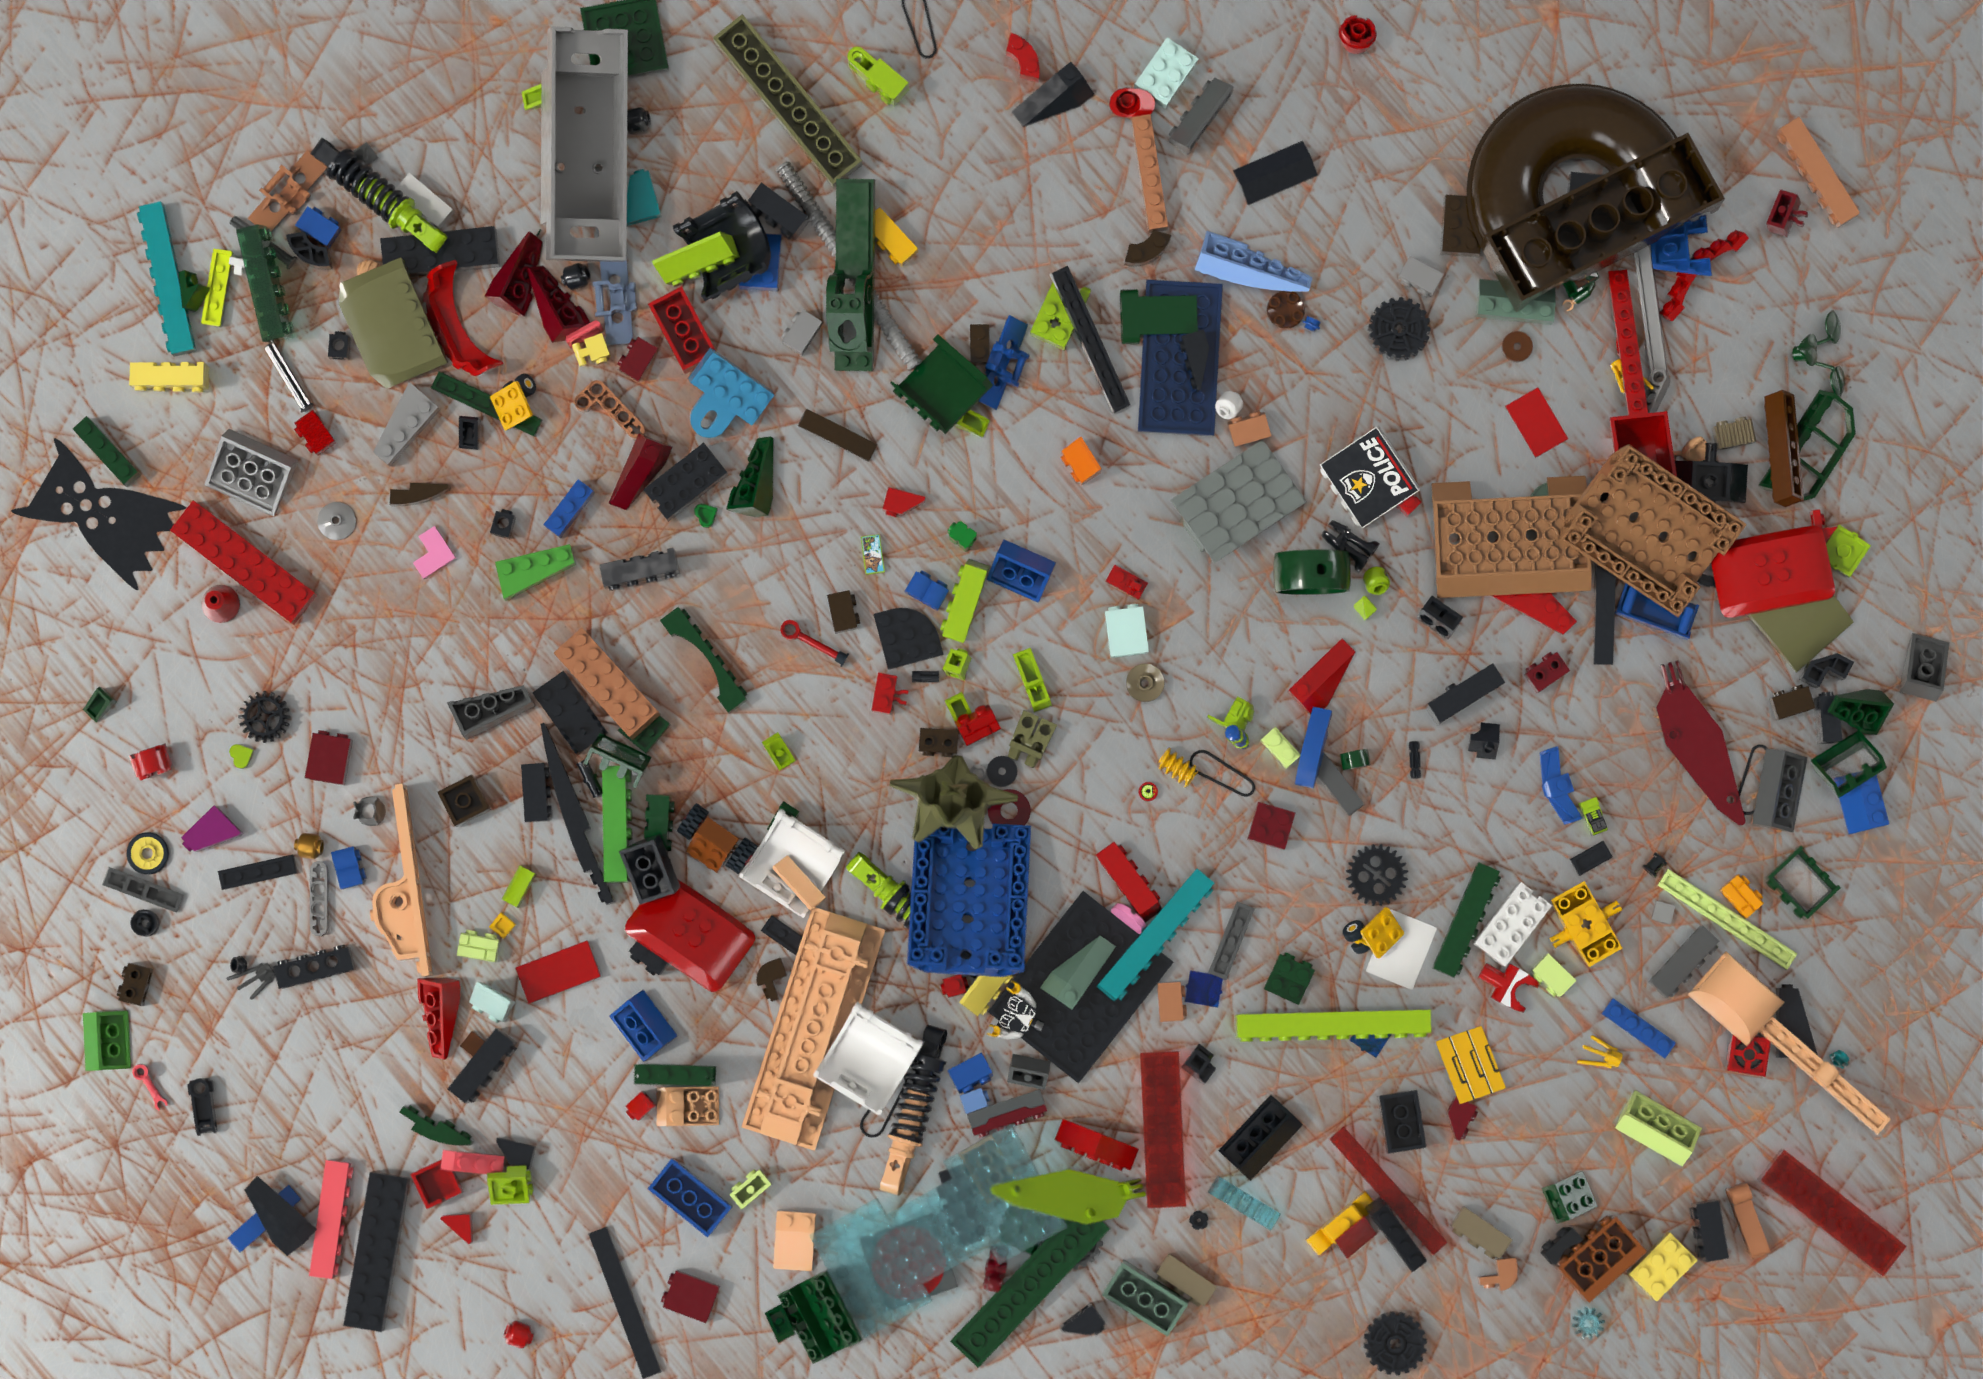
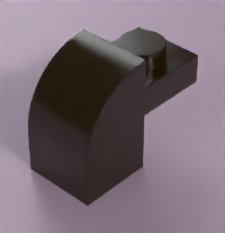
M781 958L765 963L757 973V986L765 984L766 988H763L766 999H770L771 1002L779 1000L773 981L787 976Z

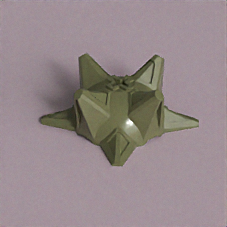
M954 755L942 769H937L929 775H922L919 778L890 780L889 785L894 789L913 796L917 800V813L912 839L920 843L940 827L957 828L974 849L983 847L984 817L987 809L994 805L1015 802L1018 798L1016 794L991 787L988 783H984L976 774L970 772L963 756Z

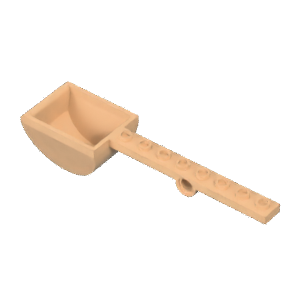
M1727 951L1723 953L1689 992L1688 995L1746 1046L1760 1032L1875 1134H1879L1891 1120L1841 1077L1834 1066L1818 1057L1773 1017L1784 1004V1001Z

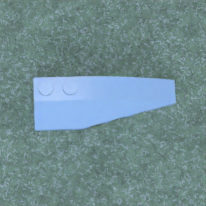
M1209 231L1205 234L1195 267L1196 271L1221 280L1268 290L1309 292L1313 278L1293 267H1284L1281 261L1277 259L1272 261L1264 257L1265 253L1259 250L1254 252L1248 249V245L1243 242Z

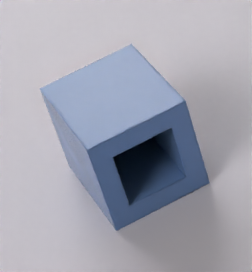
M982 1088L960 1095L966 1114L987 1107V1102L990 1101L987 1091H982Z

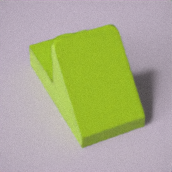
M778 732L762 742L779 771L796 761Z

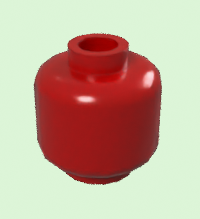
M513 1321L511 1324L508 1323L503 1334V1338H505L508 1345L519 1349L524 1348L527 1344L530 1345L534 1336L531 1333L530 1325L519 1321Z

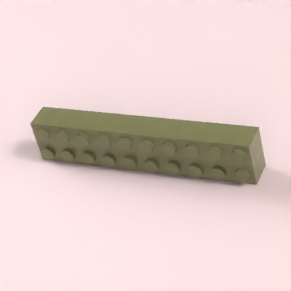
M743 14L713 37L717 47L833 188L836 186V179L847 178L863 165L861 158Z

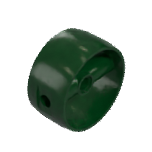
M1294 550L1275 553L1273 562L1275 593L1322 595L1349 592L1351 583L1349 552L1341 550Z

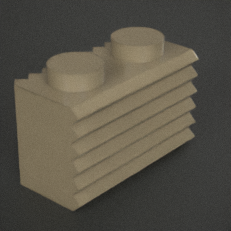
M1746 417L1736 418L1734 423L1729 424L1727 420L1717 422L1716 426L1712 428L1714 442L1718 443L1717 451L1756 442L1752 419L1747 420Z

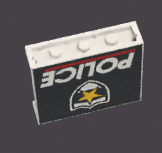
M1380 426L1375 427L1320 464L1321 474L1325 479L1329 478L1332 483L1330 485L1331 489L1336 495H1340L1342 498L1341 504L1346 511L1350 510L1353 515L1351 518L1357 527L1364 528L1421 490Z

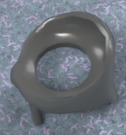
M365 797L358 804L355 801L353 802L356 808L353 819H359L362 824L376 826L384 819L386 813L385 805L378 797ZM367 803L373 804L374 815L370 819L362 815V808Z

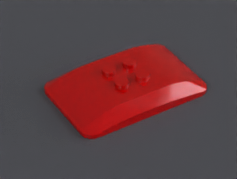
M1806 526L1738 539L1734 541L1725 555L1718 552L1711 561L1720 610L1726 618H1736L1831 599L1835 594V585L1824 532L1818 526Z
M678 880L680 888L674 894L639 904L627 920L625 932L708 991L717 992L724 986L755 942V935L736 918Z

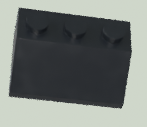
M660 834L642 839L619 851L639 904L674 894L680 888Z
M1090 1302L1062 1323L1060 1329L1068 1333L1088 1336L1094 1333L1097 1336L1104 1330L1106 1323Z

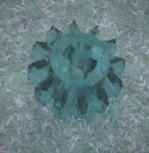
M1584 1307V1314L1577 1310V1314L1580 1317H1572L1573 1320L1578 1321L1573 1323L1572 1327H1579L1574 1333L1578 1335L1582 1332L1581 1339H1585L1588 1334V1339L1592 1340V1333L1596 1337L1600 1336L1597 1329L1604 1331V1328L1599 1326V1324L1605 1323V1320H1598L1602 1314L1599 1312L1594 1315L1596 1312L1595 1308H1592L1589 1313L1588 1307ZM1586 1319L1593 1321L1591 1328L1584 1327Z

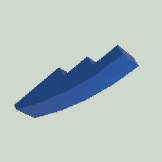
M1317 707L1312 709L1301 751L1295 785L1314 789L1324 755L1323 750L1332 717L1331 710Z
M289 1185L278 1193L292 1207L301 1200ZM255 1213L227 1239L241 1253L260 1237L266 1229L262 1225L257 1213Z

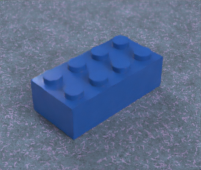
M674 1158L668 1162L647 1188L707 1238L733 1207Z

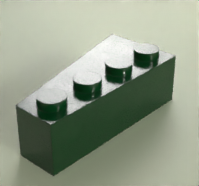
M646 794L648 807L645 810V822H647V825L644 829V839L660 834L668 854V851L672 850V840H669V832H673V820H670L671 813H674L675 801H672L670 796Z

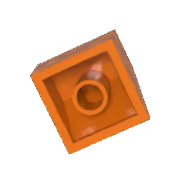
M1079 437L1061 451L1063 456L1060 458L1066 467L1070 466L1073 471L1070 474L1076 483L1080 482L1083 485L1101 473L1100 465L1082 437Z

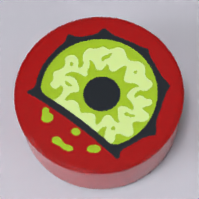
M1145 782L1140 786L1139 796L1142 800L1152 801L1157 797L1158 789L1155 784Z

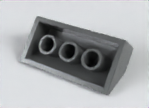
M1215 77L1212 81L1208 80L1202 88L1204 90L1201 96L1197 95L1191 103L1193 106L1189 112L1186 110L1180 118L1182 121L1178 127L1174 126L1168 134L1171 136L1169 142L1188 155L1230 98L1234 87Z
M1766 748L1752 824L1794 832L1807 757L1784 750Z

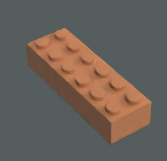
M580 628L554 652L555 656L632 740L661 715L583 628Z

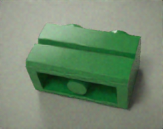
M962 521L953 522L947 530L949 540L955 545L958 544L959 548L965 552L977 540V533L968 528Z

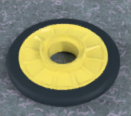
M145 832L136 835L130 841L126 856L128 863L135 871L141 874H153L165 866L169 851L162 837L155 833ZM145 848H150L153 851V855L149 859H145L142 855Z

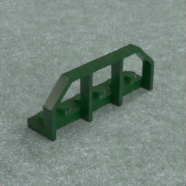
M1823 390L1818 391L1797 424L1799 451L1801 452V448L1811 437L1812 431L1836 451L1821 473L1800 458L1801 466L1818 478L1809 493L1804 494V501L1817 496L1856 435L1853 407L1835 393ZM1832 400L1845 409L1847 433L1840 444H1837L1816 427L1820 423L1826 409L1831 406ZM1770 466L1759 486L1764 490L1773 492Z

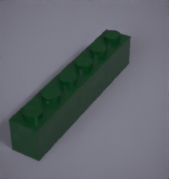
M1480 862L1476 864L1432 969L1452 978H1455V975H1460L1463 968L1461 961L1463 957L1467 958L1471 947L1468 945L1471 939L1475 940L1478 933L1476 926L1478 922L1482 923L1486 912L1483 910L1486 904L1489 905L1494 895L1491 894V891L1500 882L1501 877L1498 876L1500 871Z

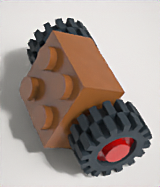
M696 803L677 829V832L688 840L692 838L686 852L716 873L729 858L725 866L739 874L749 862L758 846L745 837L738 847H735L739 838L707 817L709 811Z

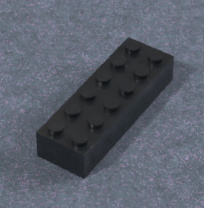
M495 226L443 231L448 238L437 253L426 247L414 235L380 238L382 262L384 265L402 257L410 277L428 275L429 271L435 267L453 260L457 261L455 272L500 267L497 231Z

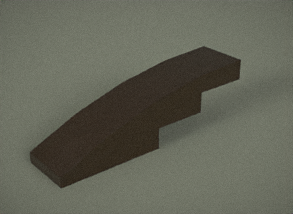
M808 409L805 410L798 424L800 428L868 462L877 446L872 441Z

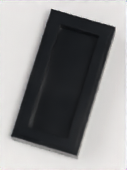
M1603 840L1569 860L1578 876L1611 859L1613 856Z

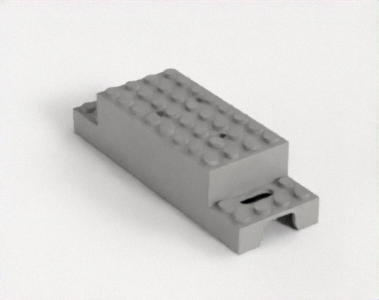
M551 27L548 29L547 68L542 70L541 224H546V260L626 261L628 30L604 29L602 31L573 30L571 27ZM575 53L596 54L600 57V63L598 65H576L572 63L571 56ZM583 107L585 112L583 114H576L574 108ZM559 163L564 164V170L558 169ZM597 164H600L602 166V170L600 172L596 171L595 166ZM574 226L596 227L599 230V236L597 238H574L570 234V229Z

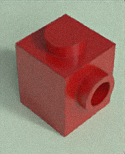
M962 975L945 978L943 983L940 984L943 995L947 994L948 998L966 993V988H969L966 977L962 978Z

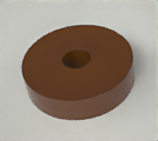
M1511 332L1502 342V353L1509 361L1522 362L1532 353V340L1524 332ZM1514 344H1519L1520 350L1514 349Z

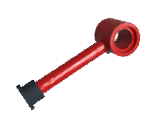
M786 620L781 625L780 631L784 639H799L834 658L835 662L841 664V667L844 665L849 653L837 652L802 633L798 623L794 620ZM786 626H794L796 629L795 633L787 635L784 631Z

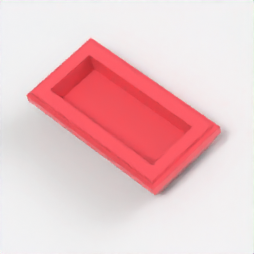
M595 320L567 335L566 341L569 347L573 348V344H580L584 342V339L595 336L604 329L600 322Z

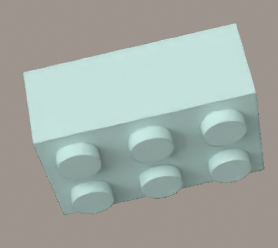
M1166 38L1135 83L1134 88L1147 90L1154 97L1155 103L1166 109L1198 63L1199 58L1169 38Z

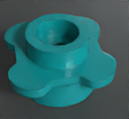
M1837 1050L1830 1054L1831 1061L1836 1067L1844 1069L1845 1066L1849 1065V1057L1843 1051Z

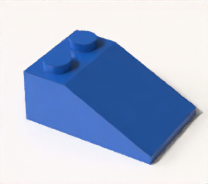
M766 234L771 251L768 269L762 274L758 273L752 276L745 283H739L740 289L778 292L781 234Z

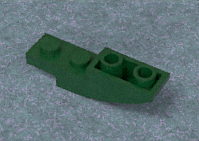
M409 1105V1107L403 1106L399 1112L415 1123L411 1130L430 1140L458 1146L472 1145L474 1142L471 1140L472 1136L462 1130L460 1133L454 1129L456 1125L448 1120L445 1122L439 1121L436 1126L433 1119L428 1116L423 1118L418 1114L419 1110L412 1105Z

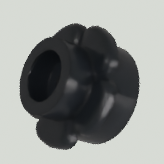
M243 956L232 958L230 963L231 971L237 975H241L242 972L246 971L247 961Z
M1195 1211L1189 1218V1222L1196 1230L1204 1229L1208 1225V1216L1206 1213H1202V1211Z

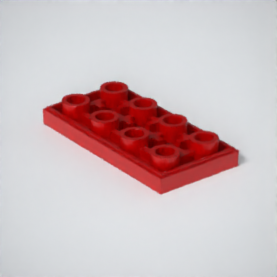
M588 940L515 968L528 1004L601 977Z

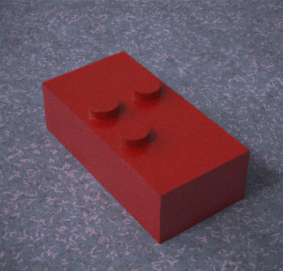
M682 286L648 303L684 374L696 368L710 347L715 350Z

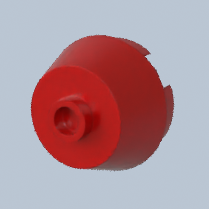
M1357 15L1350 16L1344 20L1339 28V37L1343 47L1353 54L1365 52L1376 40L1375 25L1369 18L1365 20L1357 18Z

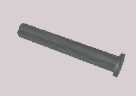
M237 216L230 220V225L287 265V269L294 265L297 260L296 256L292 257Z

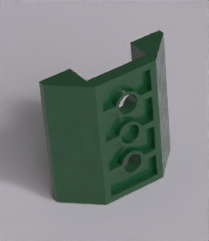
M828 1270L777 1295L813 1364L863 1340Z

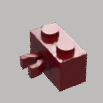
M1784 190L1779 191L1766 223L1769 232L1788 237L1793 222L1800 227H1804V222L1799 221L1797 217L1804 216L1807 218L1808 212L1798 211L1801 201L1797 194Z

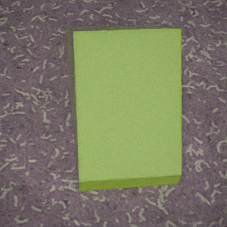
M542 84L522 91L525 110L541 108Z
M970 409L955 424V427L983 437L990 420Z
M962 692L945 700V704L954 721H957L963 714L969 715L972 713Z

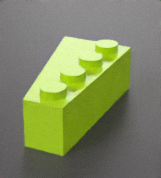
M971 559L967 560L965 566L961 565L958 576L961 577L960 582L954 585L952 594L955 597L953 602L949 601L946 610L949 615L947 620L943 619L940 628L943 631V637L962 643L965 642L973 619V613L979 601V595L985 583L986 574L990 568L989 565Z

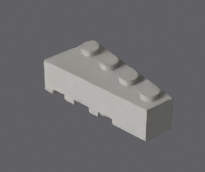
M409 382L373 452L391 467L440 411V408Z

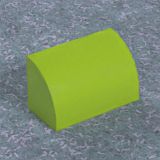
M519 865L502 900L519 908L537 874Z

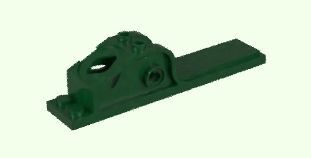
M836 179V260L834 273L829 275L826 287V319L829 334L830 352H835V371H873L875 179ZM845 279H856L855 294H844ZM846 320H850L856 329V336L848 343H845V337H843V323Z

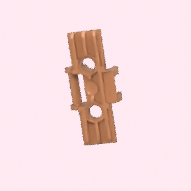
M308 150L290 170L281 164L279 171L265 187L259 189L266 198L247 219L267 236L289 213L294 215L311 196L308 192L310 187L328 168L324 163L313 157ZM287 174L289 176L288 184L279 194L276 193L274 196H271L269 194L270 191ZM304 174L306 177L305 182L302 184L295 182L296 175ZM278 202L281 208L278 212L274 213L270 210V205Z

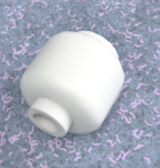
M1232 391L1223 393L1215 404L1217 413L1225 419L1235 418L1243 408L1241 396Z

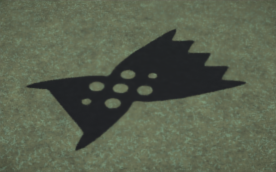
M54 438L58 458L30 505L13 509L11 512L22 517L43 521L76 522L82 535L93 550L128 585L138 590L133 572L152 571L145 552L164 551L156 533L170 531L173 523L168 516V512L184 510L186 507L172 501L132 490L95 488L90 476L75 456L61 441ZM78 481L85 484V490L82 493L74 491L73 486ZM58 486L63 488V492L60 494L56 492ZM102 496L110 498L111 503L106 508L99 505V499ZM88 499L92 503V509L83 511L80 508V502ZM64 503H70L73 507L72 512L68 515L61 512V506ZM90 517H94L98 521V525L94 529H89L86 526V521ZM110 517H114L116 519L114 524H110L108 522V519Z

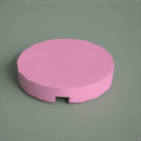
M1117 903L1111 909L1113 915L1136 933L1141 934L1146 927L1144 920L1139 914H1132L1130 907Z

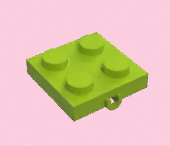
M1838 525L1826 542L1830 566L1835 571L1838 570L1850 578L1871 545L1860 539L1857 533L1853 531L1851 533L1841 525Z

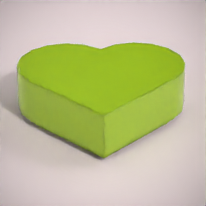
M238 744L231 746L229 750L230 756L234 758V765L240 769L248 766L254 750Z

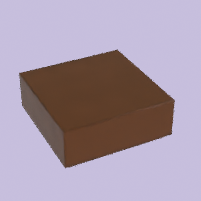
M471 1031L460 1047L474 1056L485 1041Z

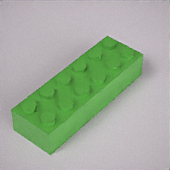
M608 766L606 770H602L605 883H630V878L619 851L628 847L629 840L633 839L632 828H629V821H632V809L629 808V802H632V790L628 789V782H632V773L627 769L625 776L619 779L617 772L620 766Z

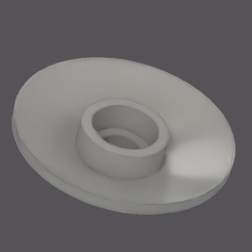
M329 503L322 508L318 515V527L321 533L331 540L345 539L355 529V514L344 503ZM334 517L339 518V522L337 524L333 523Z

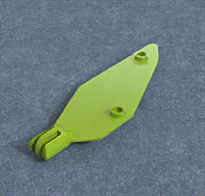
M1071 1169L1001 1183L991 1187V1192L1014 1206L1083 1224L1117 1218L1126 1201L1146 1196L1145 1191L1135 1193L1144 1189L1143 1184L1134 1185L1141 1182L1140 1178L1118 1182Z

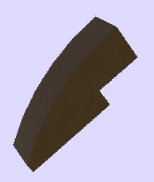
M410 483V490L390 489L389 504L391 506H409L424 503L450 491V486L448 484Z

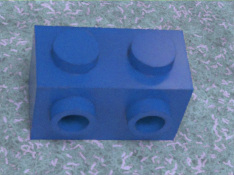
M307 206L295 226L330 249L342 230L338 226L339 222L332 217L329 219L322 216L323 212L318 208L313 207L311 209Z
M982 1052L948 1070V1074L959 1094L971 1092L974 1090V1086L979 1083L984 1085L991 1081V1077H993V1073Z

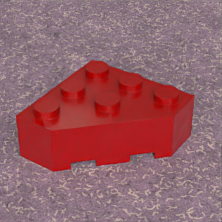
M1062 1119L1055 1137V1141L1061 1143L1060 1147L1070 1151L1072 1148H1075L1074 1153L1082 1156L1087 1153L1086 1157L1094 1161L1100 1158V1163L1110 1166L1112 1163L1111 1167L1120 1171L1123 1168L1131 1170L1139 1150L1129 1144L1066 1119Z

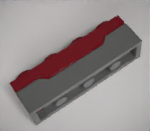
M1038 1089L967 1113L974 1136L978 1135L981 1138L990 1135V1130L996 1129L999 1132L1008 1129V1124L1015 1123V1126L1026 1123V1118L1033 1116L1035 1120L1044 1117V1112L1047 1109L1041 1091Z

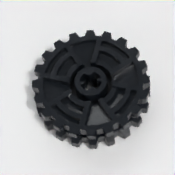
M1399 297L1397 301L1394 298H1390L1389 303L1382 302L1381 308L1376 307L1373 312L1375 315H1371L1369 320L1372 324L1368 326V331L1371 332L1368 337L1369 340L1374 341L1372 347L1379 349L1378 354H1386V359L1389 360L1391 357H1395V361H1399L1402 357L1404 360H1409L1410 355L1413 357L1417 356L1418 350L1422 351L1424 349V343H1427L1429 340L1427 334L1431 332V327L1427 326L1430 323V319L1425 318L1427 312L1425 309H1419V303L1414 305L1412 299L1404 301L1403 297ZM1397 325H1401L1404 331L1402 330L1401 333H1398V330L1394 329V327L1397 328Z
M1394 1311L1390 1312L1388 1316L1384 1313L1381 1314L1379 1320L1374 1318V1324L1372 1326L1368 1325L1367 1329L1369 1332L1364 1334L1363 1337L1367 1340L1366 1343H1363V1348L1368 1350L1365 1355L1367 1358L1371 1357L1370 1363L1373 1366L1378 1365L1377 1370L1380 1372L1385 1370V1373L1388 1375L1394 1372L1398 1376L1402 1371L1406 1374L1409 1373L1411 1367L1416 1369L1418 1367L1416 1363L1418 1361L1422 1362L1423 1358L1421 1355L1426 1353L1427 1350L1424 1348V1344H1427V1339L1423 1338L1424 1330L1419 1329L1420 1323L1417 1321L1413 1322V1317L1410 1315L1405 1317L1403 1312H1399L1396 1315ZM1399 1339L1398 1343L1400 1346L1391 1348L1392 1344L1390 1341Z

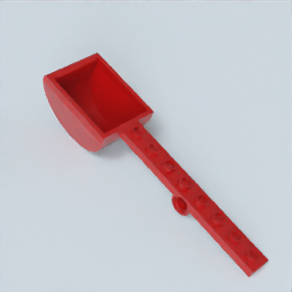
M1627 269L1608 271L1607 275L1617 336L1616 348L1620 357L1628 412L1626 416L1610 417L1609 419L1614 452L1629 444L1677 477L1668 412L1648 413Z

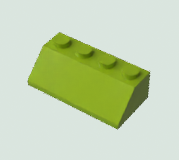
M718 232L652 260V263L665 284L676 287L682 285L686 279L690 278L692 280L700 277V273L717 270L719 265H729L740 256L732 235Z

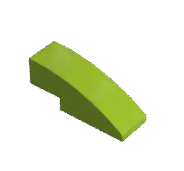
M1031 648L1013 654L1033 711L1037 712L1052 706Z

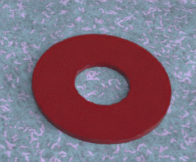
M1005 789L1004 791L1018 795L1017 801L1011 802L1017 806V815L1013 819H1006L1001 815L1003 804L994 805L988 809L990 822L992 824L1026 825L1031 814L1028 799L1017 790Z

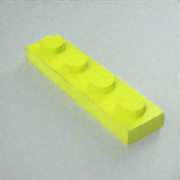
M213 248L207 287L210 289L205 297L201 320L203 325L221 327L231 269L229 259L233 255L232 251Z

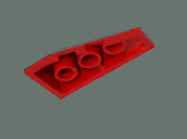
M1342 638L1287 692L1310 715L1313 707L1325 709L1331 701L1355 651Z

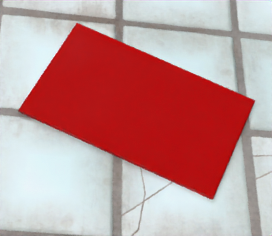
M1538 387L1505 406L1535 458L1568 439Z
M1363 1216L1334 1241L1348 1259L1372 1239L1376 1232L1365 1216Z

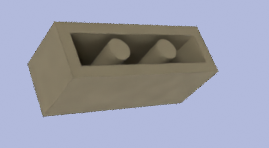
M1464 1206L1450 1224L1453 1227L1452 1232L1461 1238L1465 1235L1469 1238L1468 1243L1477 1249L1481 1246L1486 1250L1484 1254L1493 1260L1495 1257L1500 1259L1512 1242L1511 1238Z
M1170 1254L1166 1256L1156 1271V1274L1159 1275L1158 1280L1166 1285L1168 1282L1174 1285V1291L1182 1296L1184 1293L1191 1297L1189 1301L1198 1307L1200 1304L1205 1306L1217 1288L1213 1283Z

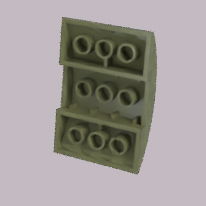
M1835 596L1824 601L1747 615L1796 673L1854 623Z

